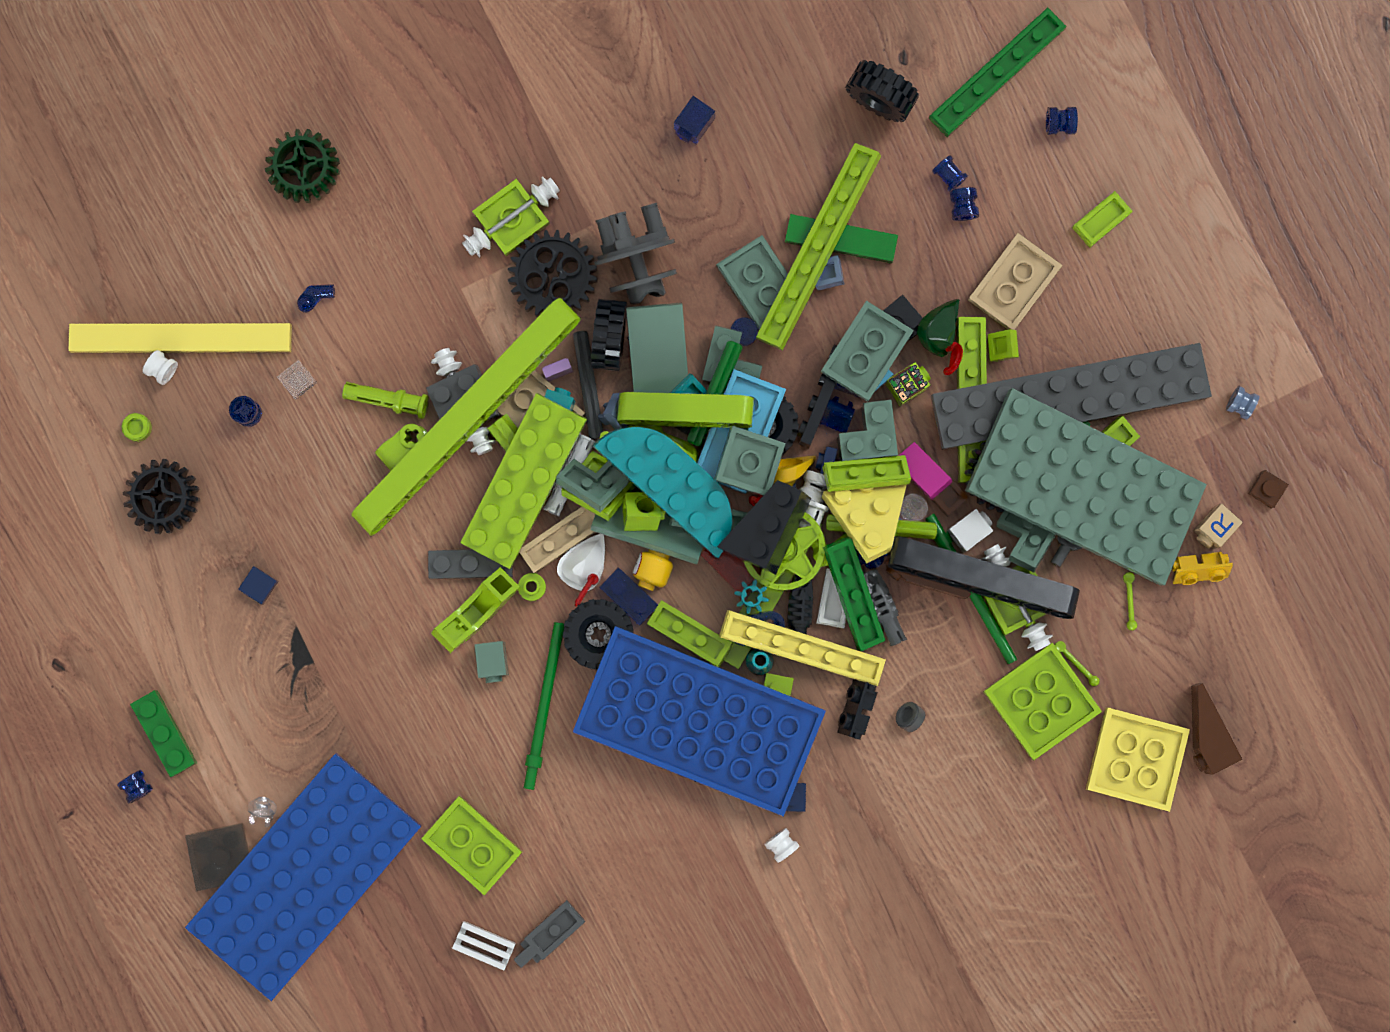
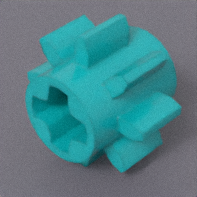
M756 579L753 581L752 586H747L744 581L741 582L744 590L742 592L735 591L734 595L741 597V601L736 606L741 607L744 605L747 607L746 614L750 613L751 608H756L758 612H761L760 602H769V599L762 595L767 587H762L761 589L756 587ZM747 590H750L752 593L757 591L759 594L756 598V604L744 600L747 596Z

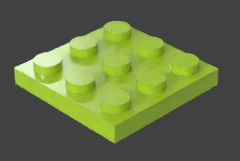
M1053 642L983 691L1032 760L1040 757L1102 712Z

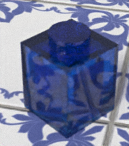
M692 96L674 121L675 134L681 140L687 143L692 141L697 145L715 120L716 111L695 96Z

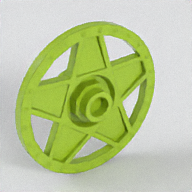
M805 512L803 518L811 526L797 529L776 575L762 569L760 576L752 564L744 561L748 572L760 584L775 590H793L807 584L817 575L824 562L825 551L823 547L826 546L819 524L808 513ZM818 540L819 554L813 567L805 551ZM787 569L803 578L790 584H775Z

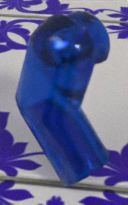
M334 284L308 286L297 300L298 309L307 313L316 306L320 299L335 298Z

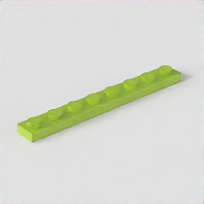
M857 143L853 145L756 336L759 341L783 351L881 158L878 151Z

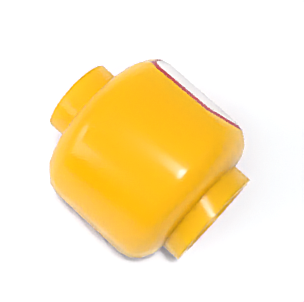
M650 549L648 552H641L632 573L636 579L640 580L638 586L650 591H654L655 587H665L673 569V563L669 560L670 556Z

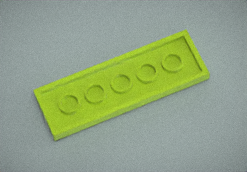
M536 393L460 543L511 569L556 482V476L561 472L587 419Z

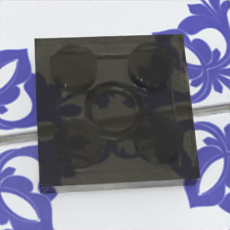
M243 823L185 835L196 891L221 886L249 854Z

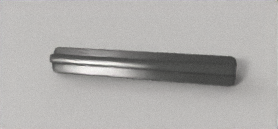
M578 331L573 333L588 434L591 439H600L603 426L598 418L600 407L594 369L591 368V350L587 331Z

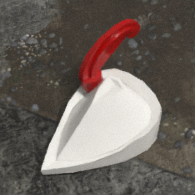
M600 533L579 543L559 560L557 566L559 577L570 587L581 591L575 600L574 606L576 607L580 605L586 593L600 582L605 560L604 534Z

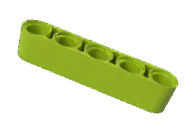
M619 393L617 422L627 425L716 428L736 426L739 428H751L754 398L744 395Z

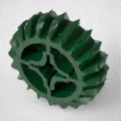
M296 129L294 137H291L289 132H285V141L282 142L279 138L275 140L278 148L269 147V151L274 156L265 157V161L271 165L265 168V172L271 175L268 179L269 183L275 185L274 190L278 194L283 192V197L286 200L293 196L294 202L299 203L303 196L304 201L310 203L311 195L320 200L321 195L319 192L323 190L326 194H329L330 190L327 185H336L337 183L331 176L340 175L339 169L335 167L340 164L339 158L334 157L337 154V150L335 147H330L331 142L329 139L322 140L323 136L319 132L313 136L312 131L306 129L302 136L301 131ZM305 147H311L320 151L323 158L317 159L316 156H308ZM294 150L293 157L284 161L287 155ZM303 159H304V161H305L307 164L304 165V170H303V174H302V172L300 171L299 168L302 167V162H303ZM322 171L318 178L311 182L312 176L316 172ZM283 174L298 176L301 186L288 183L284 180Z

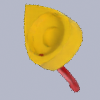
M816 456L780 459L773 485L778 480L793 486L796 480L814 463ZM750 496L749 503L755 506L763 496Z

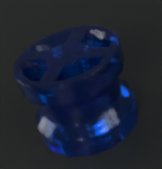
M142 770L129 775L117 784L118 788L127 795L126 801L128 804L139 800L153 790L152 785L144 780L145 774Z

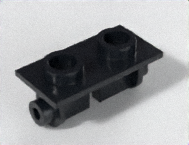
M853 679L852 685L846 693L847 701L844 711L838 719L839 728L837 733L861 740L862 735H865L870 716L861 713L863 709L872 711L878 692H875L877 686Z

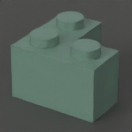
M884 400L863 403L861 412L864 431L839 433L837 437L840 461L898 456L892 401Z

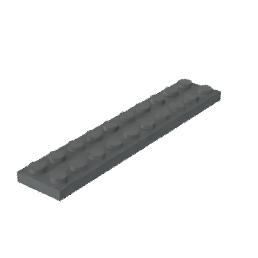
M1196 343L934 393L931 395V400L943 450L987 441L1007 392L1011 388L1080 422L1212 397L1201 344Z

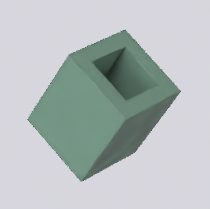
M505 642L474 644L478 678H485L486 683L503 681L502 676L509 675Z

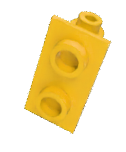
M1222 552L1201 554L1202 564H1198L1196 555L1177 557L1172 567V571H1176L1173 584L1192 585L1198 581H1222L1229 577L1233 563H1229L1228 554H1223Z

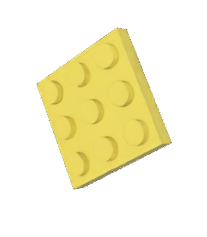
M1105 708L1086 790L1170 812L1190 729L1112 708Z

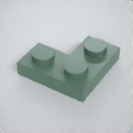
M715 326L702 380L711 382L727 342L734 341L740 344L741 331ZM738 359L734 369L759 379L763 365Z
M573 459L556 476V483L598 512H601L630 482L609 461L595 473Z
M1004 510L997 521L996 527L1020 538L1010 554L1009 561L1034 573L1056 535Z

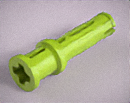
M346 381L342 393L343 399L391 408L396 414L405 412L418 415L420 419H424L429 403V396L426 394L417 396L408 394L406 390L402 389L393 392Z

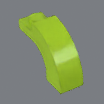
M500 567L484 580L477 590L456 611L434 628L431 634L452 653L463 642H467L509 601L520 586Z

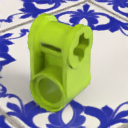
M407 424L392 438L385 441L376 450L375 454L391 471L417 444L410 441L412 439L410 433L412 431L418 433L416 436L418 443L428 433L426 429L416 424Z

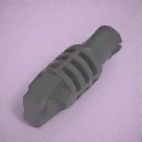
M874 569L864 573L878 621L882 624L890 646L907 640L897 619L899 611L895 606L892 595L889 593V588L878 570Z

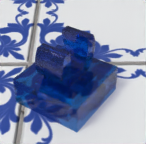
M835 396L833 400L829 399L820 424L846 433L855 409L852 408V402L849 401L847 406L838 403L839 397Z

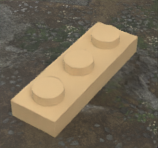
M580 507L523 546L520 554L533 573H537L595 533V531H591L595 513Z

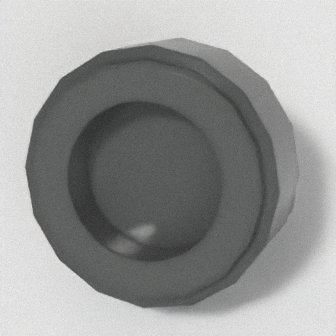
M907 702L898 709L896 723L907 732H913L924 722L925 711L916 703Z

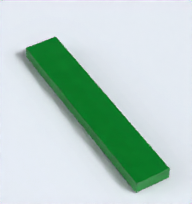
M1047 7L929 116V119L948 138L1058 37L1067 26Z

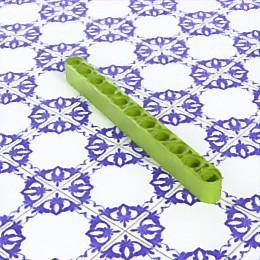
M561 298L553 301L353 510L351 516L370 536L378 533L578 325L581 318Z

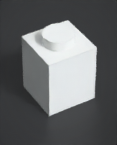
M975 509L947 531L960 550L965 553L993 532L990 527L992 521L985 512L979 513Z

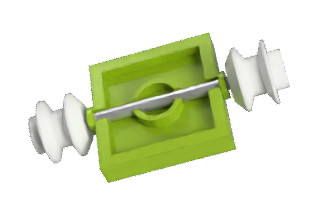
M542 176V184L540 186L531 184L533 195L529 196L519 181L515 179L472 211L485 230L482 231L479 228L473 227L474 234L472 236L463 235L465 241L462 244L471 256L477 254L480 258V250L482 248L490 250L491 243L489 239H493L504 255L508 256L517 247L525 243L524 239H531L534 233L537 234L550 225L548 219L537 205L539 202L540 205L549 207L548 200L551 197L559 199L557 193L560 190L551 178L546 180Z
M999 544L985 550L984 554L986 557L981 559L1004 567L1009 566L1011 563L1009 558H1005L1003 554L1006 547L1001 549ZM1019 565L1012 568L1037 576L1036 572L1033 573ZM984 596L1004 635L1025 625V627L1029 628L1024 630L1021 637L1029 638L1031 643L1027 647L1028 649L1034 647L1035 651H1038L1051 644L1048 639L1053 637V635H1046L1044 632L1047 624L1040 622L1034 624L1036 623L1035 620L1046 615L1045 613Z

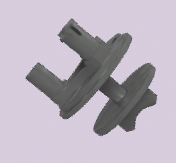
M657 203L641 207L648 231L645 232L646 235L635 238V235L632 236L626 211L595 221L603 244L600 245L603 255L597 256L598 261H595L594 264L597 266L629 256L635 280L611 287L609 290L612 293L626 289L629 302L633 305L639 304L647 294L655 297L664 296L666 291L662 278L677 274L676 269L649 276L642 252L675 243L674 239L670 240L666 227L663 226Z

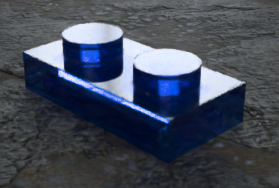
M619 567L599 587L639 626L658 606Z

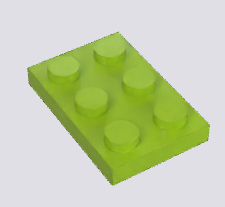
M458 796L421 838L483 895H486L523 852L461 796Z

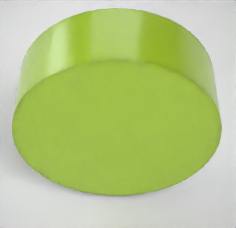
M139 413L128 415L122 422L123 434L135 442L147 439L152 430L150 420Z

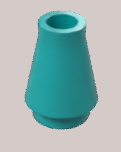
M753 648L746 656V666L753 674H766L773 666L774 659L769 652ZM756 656H764L765 664L763 666H758L755 663Z

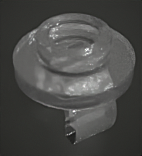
M910 494L903 498L900 513L904 519L920 521L926 516L928 505L922 496Z
M258 797L249 802L250 824L254 825L257 817L265 819V827H269L273 820V815L276 813L277 805L267 797Z

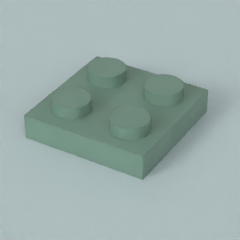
M730 426L714 480L764 496L773 485L785 443L736 426Z

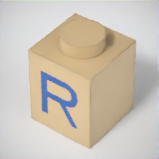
M1219 504L1206 515L1193 531L1198 535L1197 540L1208 549L1211 547L1217 549L1229 539L1243 522L1223 504Z

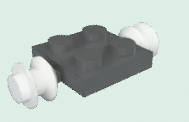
M449 348L436 352L434 354L435 358L431 361L432 364H438L440 367L436 374L446 376V378L426 388L439 419L482 376L476 364L457 372L462 362H455L453 357L457 354V351H450ZM496 410L485 422L499 416L500 414L498 410ZM480 426L467 440L473 442L474 445L470 450L471 453L477 452L478 455H483L493 450L492 445L496 443V440H489L488 434L490 432L486 427Z

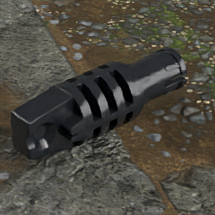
M793 575L792 583L803 578ZM812 580L799 588L790 590L788 598V626H791L790 630L806 635L807 628H810V625H812L814 598Z

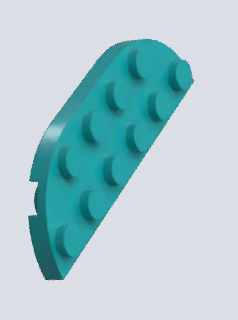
M628 427L609 432L592 445L714 557L719 558L723 550L717 546L731 532L732 513L730 503L719 483L674 441L656 430L644 427Z

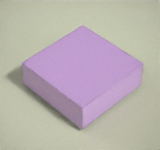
M566 358L547 365L542 369L548 382L573 372L569 360Z

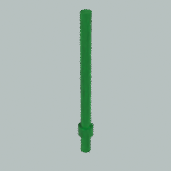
M935 513L925 518L926 522L937 524V535L933 539L937 547L956 552L951 543L953 542L952 537L948 531H944ZM970 592L971 595L969 597L1005 661L1007 664L1016 661L1017 657L981 595Z
M554 622L530 754L526 755L525 766H527L523 786L525 789H535L538 768L542 766L543 757L540 756L565 627L563 623Z

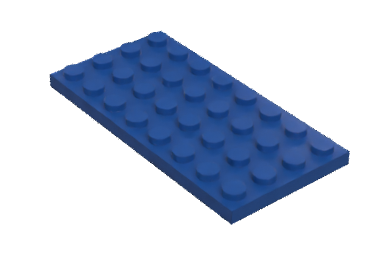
M615 626L573 732L784 817L826 710Z
M335 753L185 928L272 1001L422 825L340 755Z

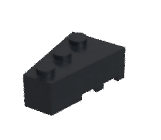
M777 480L717 547L736 558L776 575L812 498L802 490Z

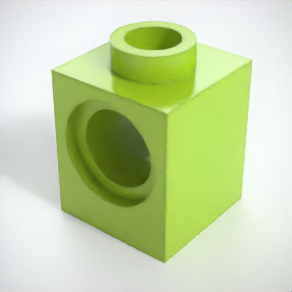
M625 492L622 504L624 531H658L660 520L665 518V511L644 492ZM640 510H645L649 513H643Z

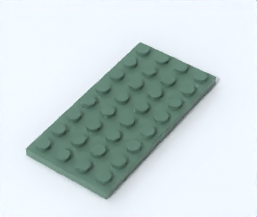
M1011 388L1007 392L965 491L1162 586L1167 582L1207 484Z

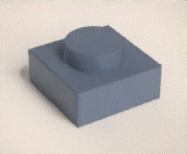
M838 255L829 258L816 284L818 291L845 284L841 260Z

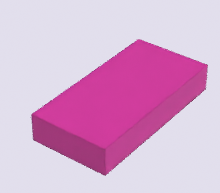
M915 442L898 455L906 456L911 480L931 500L952 483V479Z

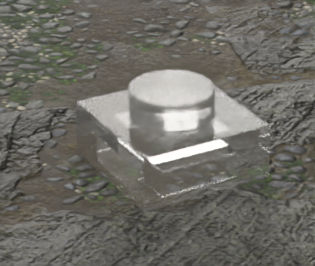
M299 360L277 376L294 399H298L318 383Z

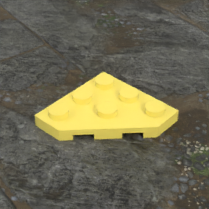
M906 485L833 492L826 490L823 492L822 499L848 537L852 538L854 546L866 563L891 551Z

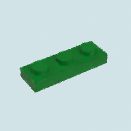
M154 690L130 704L170 778L197 764L158 690Z

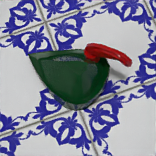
M960 299L951 300L933 309L923 317L918 326L917 334L925 349L938 357L946 356L948 352H951L949 367L943 370L945 375L952 374L958 368L963 357L962 346L957 342H953Z

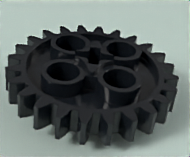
M545 230L544 238L542 239L534 233L535 242L533 243L524 239L526 248H516L520 257L510 258L516 267L508 268V272L515 275L508 279L509 284L517 285L511 292L513 295L521 294L517 299L518 304L527 302L525 306L526 312L535 308V316L538 317L553 301L558 299L553 295L554 290L558 287H565L568 289V294L561 299L570 308L575 307L581 311L579 302L581 300L586 303L590 302L586 292L595 293V289L589 284L598 281L597 277L590 275L597 271V266L589 265L595 259L593 255L585 256L589 250L588 246L579 248L580 238L571 242L569 232L564 238H560L559 230H556L554 237H550L548 231ZM542 252H549L553 255L548 263L538 261V256ZM563 253V257L556 269L559 277L552 278L548 295L544 298L542 294L549 284L547 273H553L558 254ZM572 261L578 264L577 270L573 273H567L563 270L564 265ZM533 277H539L542 279V284L540 287L533 289L528 287V281Z

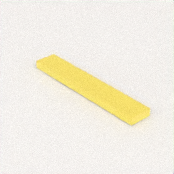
M730 610L726 612L719 637L875 686L879 684L886 659Z

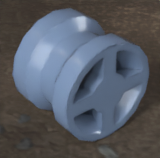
M1238 386L1228 401L1226 411L1230 413L1237 412L1242 419L1248 420L1256 408L1260 396L1255 393L1249 394L1245 392L1243 387Z

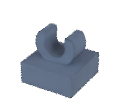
M619 393L612 394L609 402L603 405L605 408L604 413L598 415V418L604 425H611L614 430L628 427L627 424L617 422Z

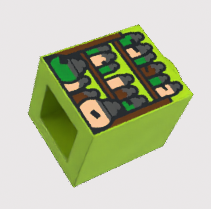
M915 362L889 378L885 385L901 407L928 390L930 387L928 381L931 378L923 366L918 367Z

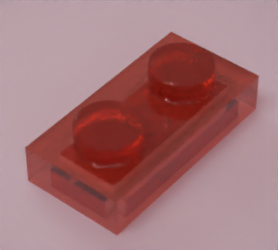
M706 549L700 555L735 591L742 592L744 590L741 582L744 581L749 586L755 580L748 572L743 560L724 551L719 558L714 557Z

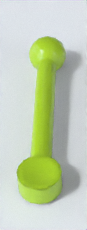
M1128 572L1123 576V581L1127 585L1129 621L1126 626L1129 630L1133 631L1138 626L1134 620L1132 582H1134L1135 576L1133 573Z
M1058 641L1055 644L1058 651L1062 652L1089 679L1091 686L1095 687L1099 684V678L1093 676L1066 649V644L1063 641Z

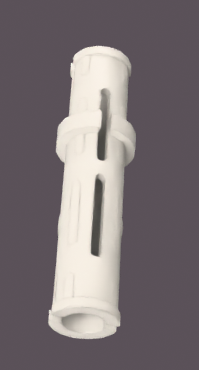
M580 434L564 468L573 459L582 464L588 457L595 441ZM555 482L552 493L543 509L559 517L567 498L561 495L562 487Z

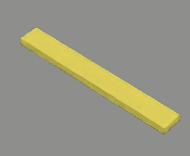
M290 323L69 324V352L145 353L155 352L156 350L161 352H291L292 325Z

